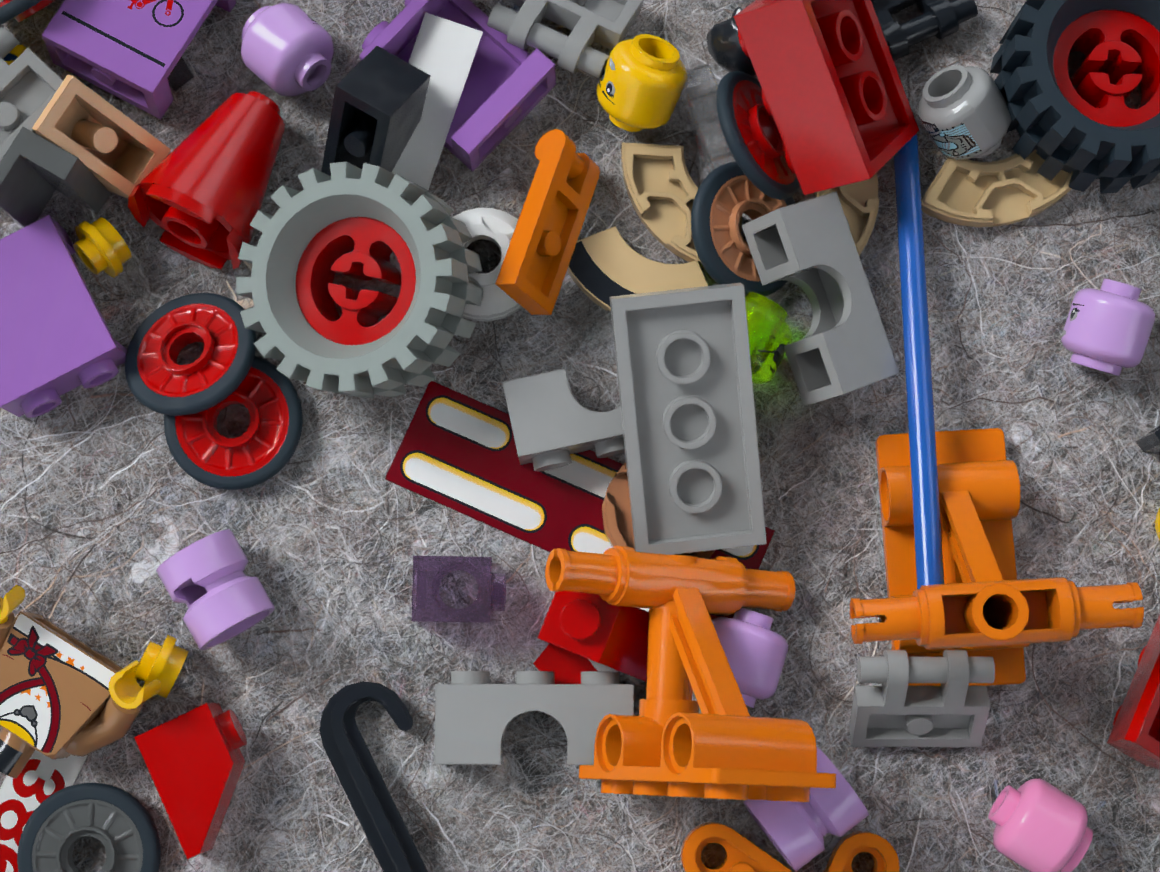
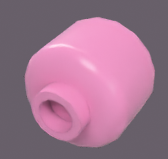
M1030 779L1017 790L1010 785L1006 786L996 798L988 815V819L996 823L993 833L995 849L1029 872H1072L1083 859L1093 838V830L1087 827L1088 815L1086 808L1077 800L1042 779Z

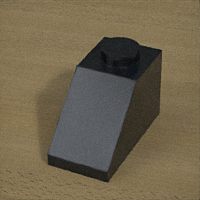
M376 46L335 87L321 172L331 176L330 163L348 162L360 169L363 168V163L380 166L392 172L421 120L431 75Z

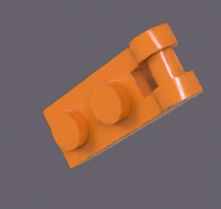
M559 129L550 130L545 133L535 146L534 153L535 157L539 160V164L495 283L531 315H552L600 176L599 166L585 153H576L575 143Z

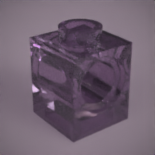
M413 556L411 621L415 624L493 626L494 611L506 610V573L495 572V562L492 557ZM457 574L470 575L476 579L478 584L477 598L470 606L464 609L450 608L443 598V589L446 582Z

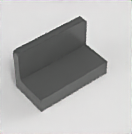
M22 127L0 161V210L24 228L37 221L57 190L98 214L111 194L78 157L29 129Z

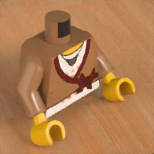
M15 585L7 592L4 599L0 597V727L3 728L0 732V772L12 778L19 776L35 750L52 759L68 758L70 755L84 757L123 738L142 709L143 703L156 695L162 687L158 679L141 687L137 683L138 678H135L136 668L141 664L139 661L135 660L122 668L39 614L20 611L15 618L12 611L23 602L26 596L25 590L18 585Z

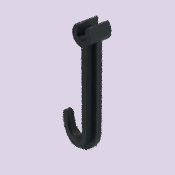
M362 681L347 685L329 699L322 711L319 731L326 754L383 872H428L366 745L355 718L359 707L366 702L372 701L381 704L397 727L403 732L412 729L413 720L407 707L398 695L382 684Z

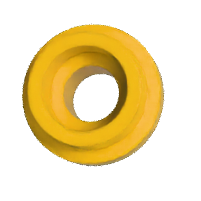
M99 217L91 224L87 221L78 224L75 227V231L79 240L73 244V247L84 265L96 275L104 271L109 276L115 278L122 273V264L129 260L132 255L125 240L113 225L103 217Z
M167 635L162 646L152 641L149 642L140 660L141 664L135 671V678L144 681L142 687L158 679L162 687L157 695L167 698L189 652L175 645L177 638Z

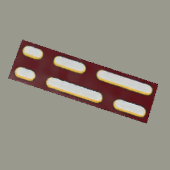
M431 381L424 392L385 480L548 552H551L553 549L563 548L567 551L603 554L612 546L604 533L602 504L609 483L624 464L608 457L597 458L596 452L588 450L570 454L571 464L552 470L534 471L533 462L520 465L509 414ZM765 527L767 544L719 549L709 559H714L718 556L736 558L747 569L759 570L775 530ZM734 613L730 615L709 614L711 620L717 617H734Z

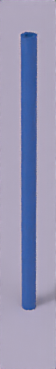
M915 134L894 155L916 575L917 589H920L921 585L944 584L918 136Z

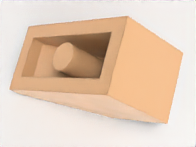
M69 74L32 127L37 135L78 157L108 191L125 198L130 196L135 186L161 163L171 151L169 147L76 77Z

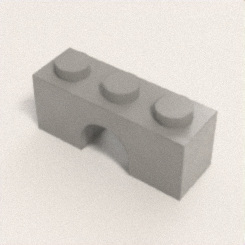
M837 191L776 209L741 225L762 286L780 280L790 281L798 285L810 301L813 317L809 332L801 340L784 346L804 406L844 395L900 374Z
M565 368L502 382L520 465L533 462L534 471H546L571 464L570 454L595 449L597 458L625 454L621 407L619 406L607 412H595L581 406L574 399L570 391Z
M451 671V684H435L434 764L501 765L504 763V737L510 723L523 713L540 711L554 717L563 727L567 738V765H594L595 737L599 723L604 716L609 714L634 715V685L620 684V672L612 671L581 672V684H555V672L516 671V684H490V671Z

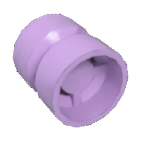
M229 529L208 535L190 544L165 560L156 570L173 602L186 603L188 610L183 620L200 650L212 648L239 635L265 619L275 610L259 578L246 576L243 572L249 561L233 532Z
M818 747L817 773L836 774V788L810 787V802L750 799L743 802L759 827L795 872L825 850L824 836L830 833L841 837L869 815L853 788Z

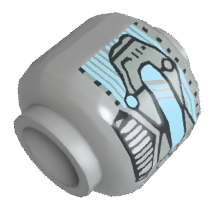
M953 65L934 74L926 82L918 104V118L943 155L956 160L981 158L995 151L1012 121L1007 108L1008 102L991 76L984 69L974 66Z

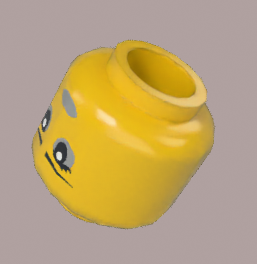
M639 34L633 39H627L615 45L609 55L596 90L599 104L609 114V118L614 125L629 132H639L642 129H655L669 121L687 81L686 68L679 59L680 54L675 46L658 36L650 34Z

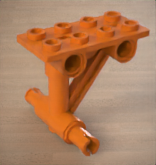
M1000 428L935 432L944 584L921 585L920 589H917L909 433L884 434L876 439L888 598H851L850 619L878 617L880 619V623L851 625L854 644L891 641L892 650H906L908 657H943L944 650H966L968 657H993L995 663L994 683H969V686L1007 685L1025 682L1026 672L1023 648L1028 647L1030 643L1070 641L1082 629L1140 628L1142 626L1144 607L1115 609L1113 607V603H1130L1143 600L1141 589L1136 582L1076 587L1073 581L1067 580L1064 577L1017 580L1012 519L1017 517L1020 509V481L1014 460H1006L1004 432ZM908 683V686L941 685V683Z
M618 545L607 549L603 554L567 551L563 548L553 549L550 552L545 569V579L550 591L559 592L564 590L599 594L604 601L611 605L649 608L646 699H639V716L619 714L604 716L596 732L594 765H579V779H601V793L810 802V787L836 788V774L817 773L816 738L812 728L806 721L750 716L709 615H730L739 611L741 607L773 609L779 612L787 611L792 606L796 591L795 581L790 572L747 569L741 562L732 557L718 556L714 559H704L687 555L636 552L632 547ZM693 692L697 701H693Z

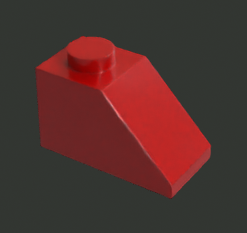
M564 590L555 592L537 637L538 639L647 682L649 612L638 607L608 604L599 594Z
M205 703L134 737L187 860L213 849L245 764L240 747L247 745V740L237 716L231 709L223 712L220 703Z

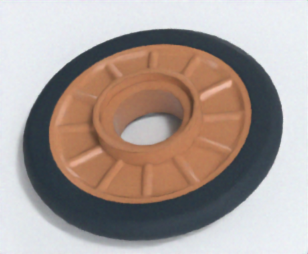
M736 161L725 163L714 169L699 186L691 212L692 238L702 265L719 285L742 283L746 298H761L775 293L788 281L780 280L762 286L748 243L742 238L740 233V217L744 213L754 220L776 209L795 204L793 197L785 200L773 199L761 192L746 177Z

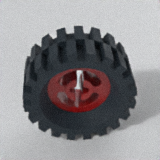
M1026 0L999 43L1002 45L993 57L990 73L999 74L994 82L1008 102L1007 108L1012 121L1006 133L1016 129L1021 136L1012 150L1024 160L1036 150V154L1045 160L1037 173L1050 181L1053 180L1060 170L1072 173L1069 188L1082 192L1095 179H1100V194L1117 193L1129 180L1133 189L1150 183L1160 173V0ZM1080 51L1085 54L1086 59L1070 79L1068 73L1069 54ZM1140 83V106L1137 109H1131L1126 106L1124 100Z

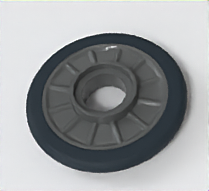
M103 783L76 784L49 796L29 817L18 845V872H82L75 866L72 856L76 843L85 836L100 840L105 847L106 861L98 872H159L161 861L160 838L149 812L131 794L115 786Z

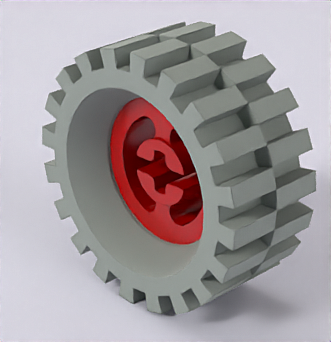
M348 162L330 163L331 176L315 168L298 174L304 190L299 192L282 185L270 196L280 207L274 216L258 210L250 223V226L262 232L257 247L242 242L238 259L252 263L251 277H236V294L251 298L254 303V307L240 312L245 328L266 333L254 343L262 356L281 361L276 368L279 372L290 379L306 382L305 386L372 399H374V394L385 397L406 394L404 384L423 387L436 379L429 368L430 365L435 363L450 367L460 355V353L448 345L453 336L458 335L470 339L476 325L475 322L462 318L466 304L481 306L483 291L482 288L468 283V273L482 271L479 254L463 247V243L472 239L465 223L449 216L454 210L442 199L429 193L428 190L380 166L363 163V168L360 169ZM392 252H394L398 259L401 273L390 263ZM335 273L366 281L374 278L390 285L401 286L399 297L397 298L380 291L368 289L358 291L343 285L333 284ZM334 301L342 308L341 317L336 310ZM387 315L384 319L378 322L381 316Z

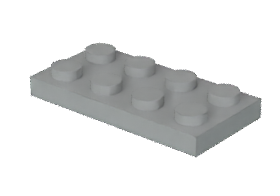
M731 283L609 297L635 551L675 555L767 544L744 285L742 283Z

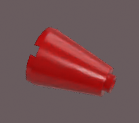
M250 91L247 94H232L135 186L128 197V208L134 218L143 227H145L149 219L154 221L165 230L159 241L192 261L211 268L222 269L226 261L231 260L233 269L239 268L242 260L238 259L242 242L248 244L251 242L255 228L250 226V223L258 210L261 209L285 131V123L279 115L280 109L278 105L269 97L255 91Z

